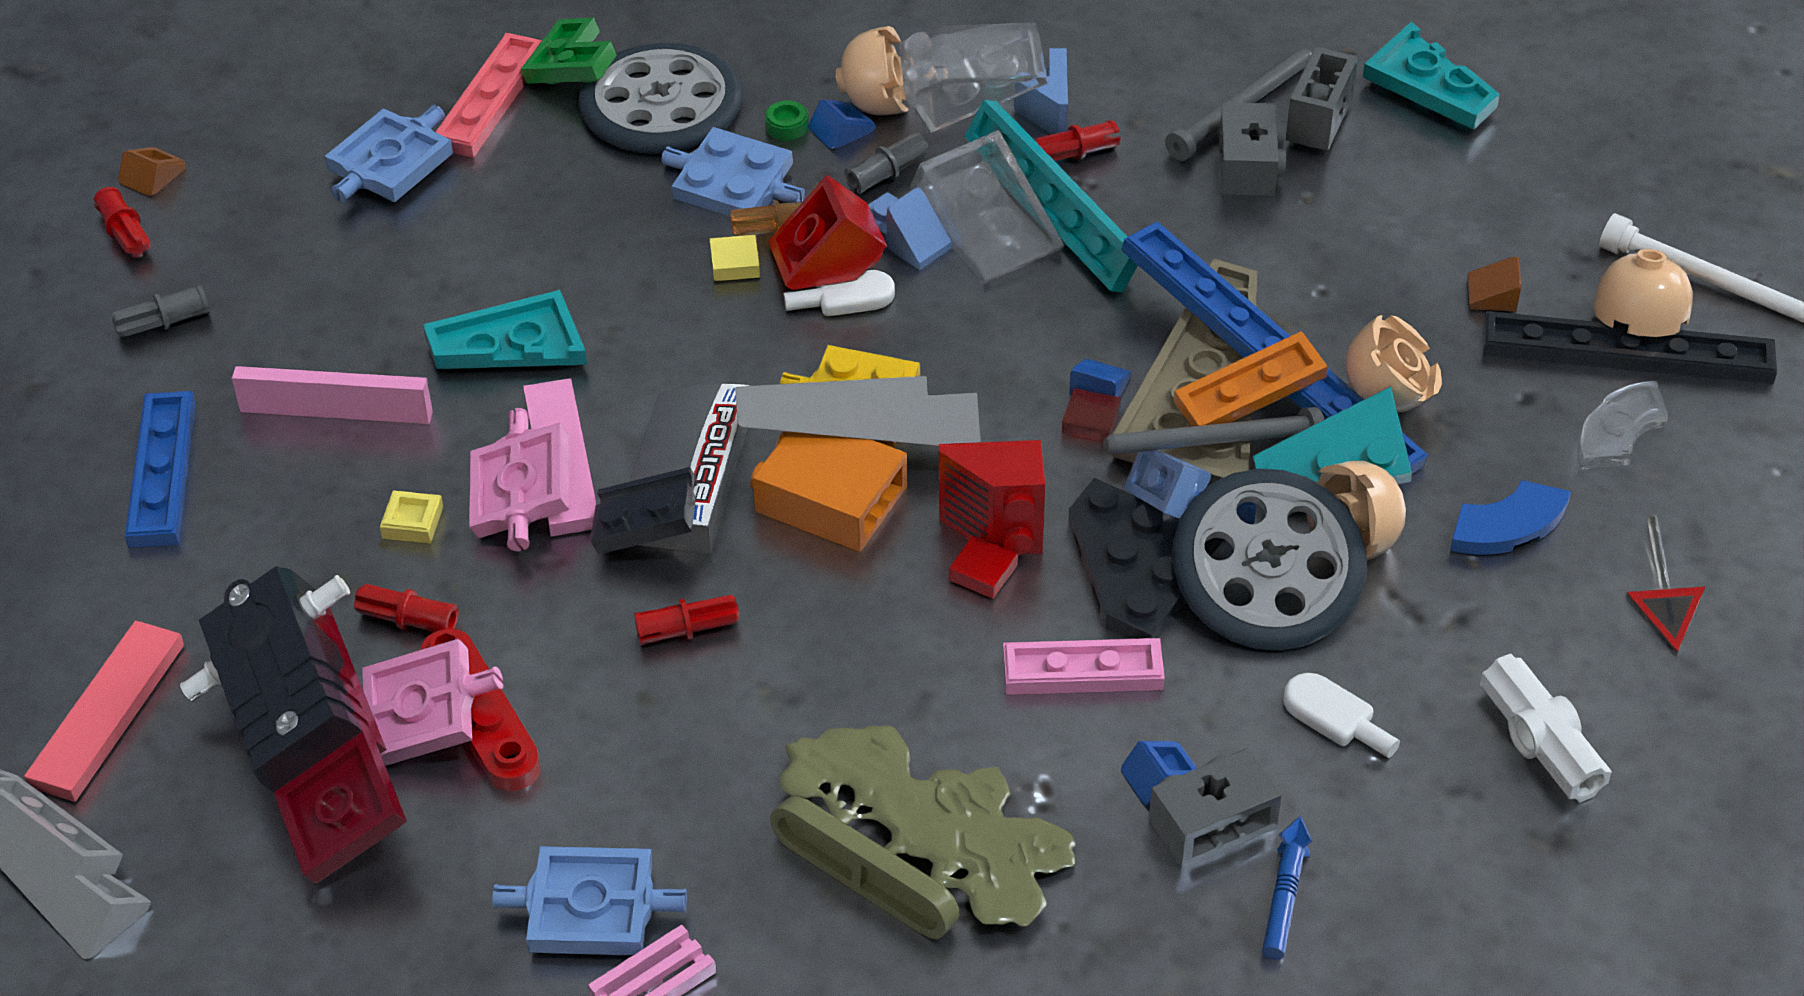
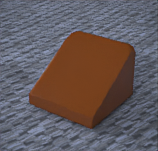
M155 147L126 150V152L122 153L118 182L144 195L153 196L185 170L186 162Z
M1510 257L1468 272L1469 309L1517 312L1521 292L1519 257Z

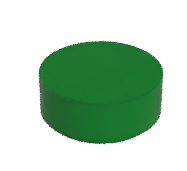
M785 100L772 104L765 111L766 132L772 138L782 141H791L804 136L809 129L808 110L805 106L795 101Z

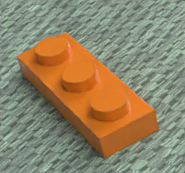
M1300 331L1175 390L1174 403L1190 426L1231 423L1326 378L1328 366L1304 333Z

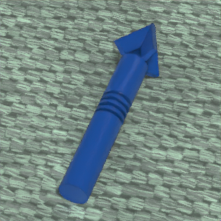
M1301 815L1279 834L1282 842L1277 851L1282 854L1262 948V954L1273 960H1279L1284 957L1303 857H1310L1308 845L1312 842V839Z

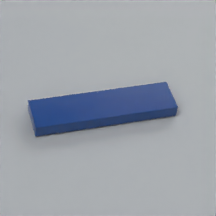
M193 391L144 394L125 530L128 548L179 545L196 407Z

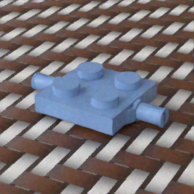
M433 104L418 118L399 116L383 108L325 155L327 170L343 177L339 183L331 188L333 197L337 201L344 203L359 189L365 188L396 202L453 154L451 139L432 130L445 119L443 110L439 106L436 108V105Z
M712 127L700 146L690 154L669 146L666 147L662 154L661 160L663 165L682 170L671 186L673 199L753 224L762 209L776 199L798 207L805 197L804 188L783 183V178L793 165L792 151Z
M540 846L537 869L529 880L528 886L495 884L493 908H527L529 917L526 937L528 953L635 955L643 949L645 926L650 920L653 911L686 913L687 889H653L651 880L653 864L651 849Z

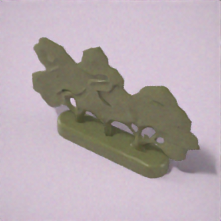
M891 725L866 726L861 729L849 727L829 728L816 740L798 738L794 743L785 745L791 762L779 774L780 788L793 796L783 801L771 813L770 822L775 835L788 849L928 938L939 939L943 937L956 924L959 918L958 904L946 888H960L969 896L974 916L983 924L1002 925L1013 921L1019 926H1028L1047 905L1044 894L1034 878V874L1036 872L1053 873L1065 867H1072L1075 864V855L1072 849L1076 844L1073 835L1069 831L1040 817L1027 819L1004 817L1001 808L1006 803V799L1011 795V792L999 767L975 769L971 774H964L957 769L937 770L928 780H918L910 776L908 765L910 762L909 747L896 728ZM824 782L831 784V791L827 795L819 789L820 785ZM843 784L850 785L854 789L855 802L849 810H842L846 803L842 800L837 801L839 788ZM822 797L829 808L830 814L805 798ZM861 805L873 807L869 813H856ZM874 819L889 828L892 832V841L883 848L848 826L851 820ZM907 853L910 856L929 859L933 863L930 877L897 857L896 854ZM960 868L968 870V875L963 879L958 880L950 877Z

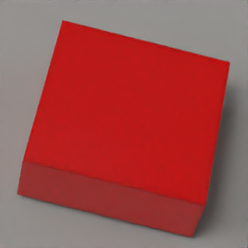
M973 535L949 567V580L994 599L1017 567L1018 553Z

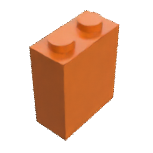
M783 431L777 440L773 452L765 462H759L752 473L750 487L754 490L755 512L861 552L907 488V453L871 439Z

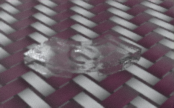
M1656 381L1641 382L1618 389L1604 398V402L1591 414H1588L1579 440L1578 455L1581 468L1630 465L1634 440L1649 430L1666 426L1668 412Z

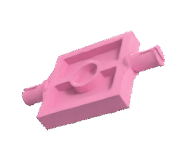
M515 408L516 414L513 410H510L508 413L509 426L506 436L491 445L470 451L469 528L478 539L508 529V548L513 551H521V546L524 550L529 547L528 525L531 522L570 510L569 434L560 422L540 429H528L529 413L525 409Z
M459 639L362 668L363 691L387 749L381 753L385 766L472 741L471 707L474 697L503 688V677L497 667L472 675L469 674L468 648Z

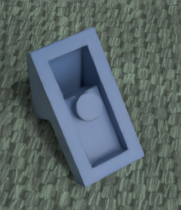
M1049 48V66H1040V76H1016L1014 79L1015 111L1050 134L1067 131V48Z
M919 187L913 189L900 199L887 192L868 205L887 244L886 248L918 270H921L952 249L951 239L924 192Z
M1161 450L1138 452L1123 489L1160 511L1180 519L1193 498H1195L1196 493L1203 491L1208 486L1211 474Z

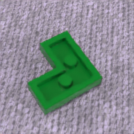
M594 17L558 19L520 70L526 83H547L549 85L560 82L579 81L592 83L603 77L617 54L611 41L593 42L600 32Z

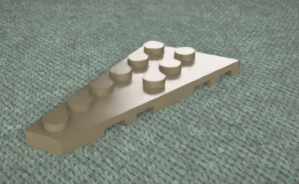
M1214 258L1209 266L1256 306L1258 271ZM1185 307L1113 434L1191 427L1174 403V391L1243 359V357ZM1251 413L1233 422L1251 421ZM1250 441L1161 450L1208 471L1211 474L1208 486L1232 473L1249 470ZM1138 452L1115 455L1108 453V455L1134 463Z

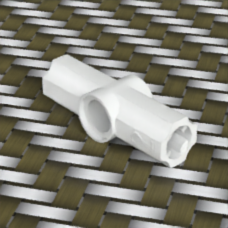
M1512 654L1496 659L1487 670L1482 672L1480 685L1507 718L1509 733L1517 750L1527 759L1537 757L1569 799L1575 798L1579 803L1595 797L1597 792L1609 783L1612 771L1581 734L1582 728L1577 711L1566 697L1560 695L1553 698L1521 658H1515Z

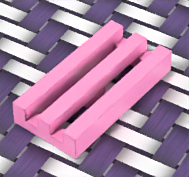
M681 924L588 984L589 996H637L643 991L648 993L645 996H682L716 973V965L709 954L705 956L702 953V946L695 939L693 941L689 939L688 931ZM689 961L692 963L691 966L663 983V978Z

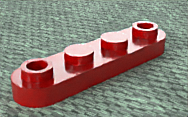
M457 629L438 630L430 634L421 645L420 650L459 639L468 648L469 674L472 675L489 670L471 638L463 631ZM502 689L476 695L471 707L472 741L466 742L489 782L497 789L519 791L529 787L536 781L540 773L537 747ZM511 755H518V756H516V757H514V758L507 759V758H509Z

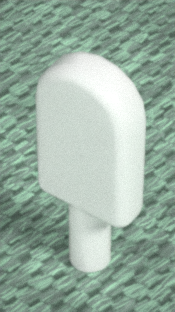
M865 270L857 280L816 286L815 289L783 293L785 310L793 311L821 307L823 314L828 317L878 310L889 305L894 299L895 283L885 272Z
M1303 673L1296 675L1286 684L1283 703L1287 711L1340 746H1346L1355 737L1387 758H1391L1397 751L1400 740L1370 722L1373 717V707L1326 677L1315 673Z

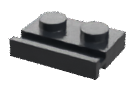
M691 467L598 489L597 495L600 498V504L595 506L590 542L597 553H607L692 532L696 501L693 487L697 486L698 480Z

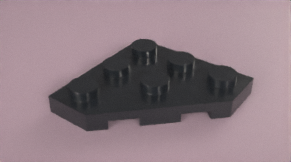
M1093 478L1069 508L1068 522L1073 537H1077L1082 552L1081 559L1091 588L1096 591L1104 625L1106 628L1129 639L1159 638L1186 602L1178 588L1172 565L1173 539L1180 519L1160 511L1135 495L1097 478ZM1222 538L1209 539L1204 544L1206 553L1211 558L1218 560L1225 550L1226 540Z

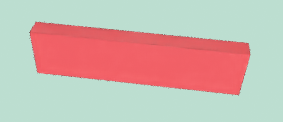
M505 33L436 130V133L451 139L454 154L471 158L476 156L525 85L526 81L520 69L542 40Z
M135 620L24 775L26 782L38 791L76 802L183 648L184 643L181 634Z

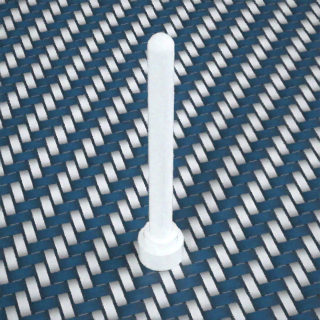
M1614 213L1604 228L1599 247L1615 254H1618L1619 251L1629 253L1630 250L1638 253V251L1643 249L1661 251L1687 274L1804 323V302L1638 233L1639 228L1632 225L1633 221Z

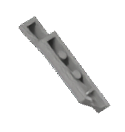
M926 376L735 387L737 422L741 427L934 446L949 443L981 442L977 393L928 395Z
M0 770V869L81 958L90 959L148 911L151 901L111 876V874H115L123 857L122 853L18 775Z

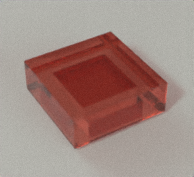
M1074 388L1062 420V433L1103 442L1106 437L1112 435L1120 412L1121 397Z

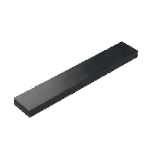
M1486 311L1483 356L1774 384L1777 375L1775 339L1680 330V332L1674 335L1660 337L1637 336L1627 333L1629 325L1614 323L1612 328L1603 322Z

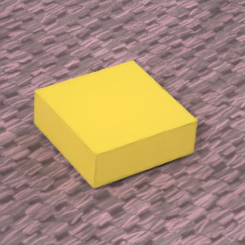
M756 235L710 238L714 281L760 277Z
M393 490L380 524L382 539L431 544L444 508L442 496Z

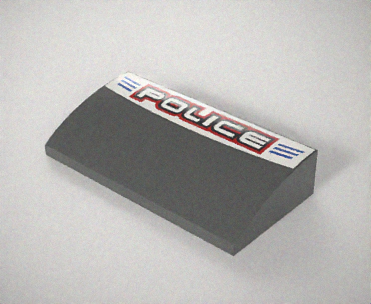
M734 383L698 384L658 394L630 481L691 467L698 480L697 486L693 487L696 501L692 532L640 545L711 554L748 430L746 427L739 426L737 422L735 387L751 385Z

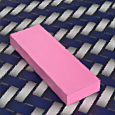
M1160 638L1003 643L1006 695L1164 690L1165 677Z

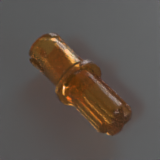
M772 200L771 205L735 209L730 213L731 230L735 236L776 232L803 201L779 204L778 200Z

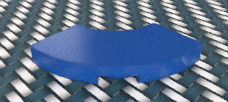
M1521 480L1515 492L1502 501L1485 505L1462 504L1450 551L1477 555L1498 554L1513 551L1515 545L1534 538L1540 540L1549 534L1561 521L1569 504L1571 491Z

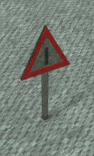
M1650 515L1647 518L1660 590L1627 592L1626 595L1678 655L1705 591V586L1670 589L1658 520L1655 515Z

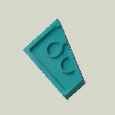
M1412 22L1364 63L1363 78L1472 129H1475L1498 106L1500 94L1468 67L1456 66L1445 57L1446 49L1437 42L1432 44L1426 42L1420 37L1421 29Z
M560 290L423 324L425 339L436 369L587 365L586 350Z
M1391 386L1253 456L1255 469L1285 470L1308 477L1314 482H1318L1322 474L1318 471L1324 466L1349 461H1365L1385 469L1396 480L1397 484L1412 481V471Z

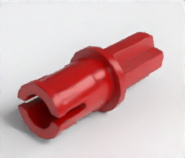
M1108 120L1104 123L1082 128L1076 124L1071 125L1067 131L1038 137L1034 141L1056 161L1069 157L1080 160L1084 159L1087 153L1117 148L1120 145L1121 138L1119 136L1111 138L1109 134L1119 133L1120 131L1114 120Z
M102 188L95 194L93 200L96 203L93 204L105 220V231L111 237L117 239L125 253H131L133 258L142 257L143 251L150 249L151 242L140 226L141 219L138 212L134 208L128 207L117 188Z
M365 584L359 587L355 594L354 609L356 612L396 622V626L402 630L411 626L436 632L442 629H455L459 616L457 604L417 596V592L413 589H406L402 593Z
M726 595L686 604L683 598L679 599V604L636 612L634 613V619L636 621L635 626L640 646L681 636H686L687 640L693 639L692 632L734 624L739 620L737 601L733 595Z

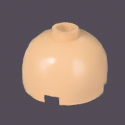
M893 27L875 28L857 35L849 42L842 55V67L836 69V82L839 91L842 94L847 93L852 104L860 111L876 116L907 112L908 108L902 104V99L911 102V79L906 55L898 56L893 44L901 43V40Z
M1643 249L1636 254H1629L1614 261L1600 278L1593 308L1595 316L1612 328L1614 320L1628 324L1627 333L1650 337L1674 335L1680 332L1681 323L1684 322L1686 326L1689 323L1693 291L1687 273L1680 266L1668 259L1661 251Z
M1382 315L1377 316L1365 325L1354 336L1345 355L1349 387L1365 400L1391 386L1397 413L1412 410L1438 394L1442 386V378L1438 362L1430 367L1428 360L1423 354L1430 349L1426 341L1411 325L1392 315L1386 320H1382Z
M1349 461L1324 466L1318 471L1322 474L1316 483L1328 489L1348 509L1359 527L1366 549L1367 560L1382 555L1394 545L1405 526L1406 508L1401 489L1396 480L1385 469L1365 461ZM1307 514L1309 529L1313 531L1315 529L1314 520Z

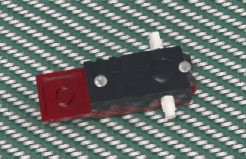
M275 566L252 583L245 579H238L232 582L225 591L224 603L199 619L210 651L211 660L204 663L205 668L186 681L181 682L180 687L185 696L191 699L192 702H195L200 696L216 685L223 687L230 710L235 716L234 721L238 732L242 736L241 740L244 749L250 757L248 760L252 771L259 782L274 793L303 875L317 884L405 824L407 820L381 757V753L387 750L330 609V606L350 594L348 586L342 578L336 575L333 579L315 590L291 569Z

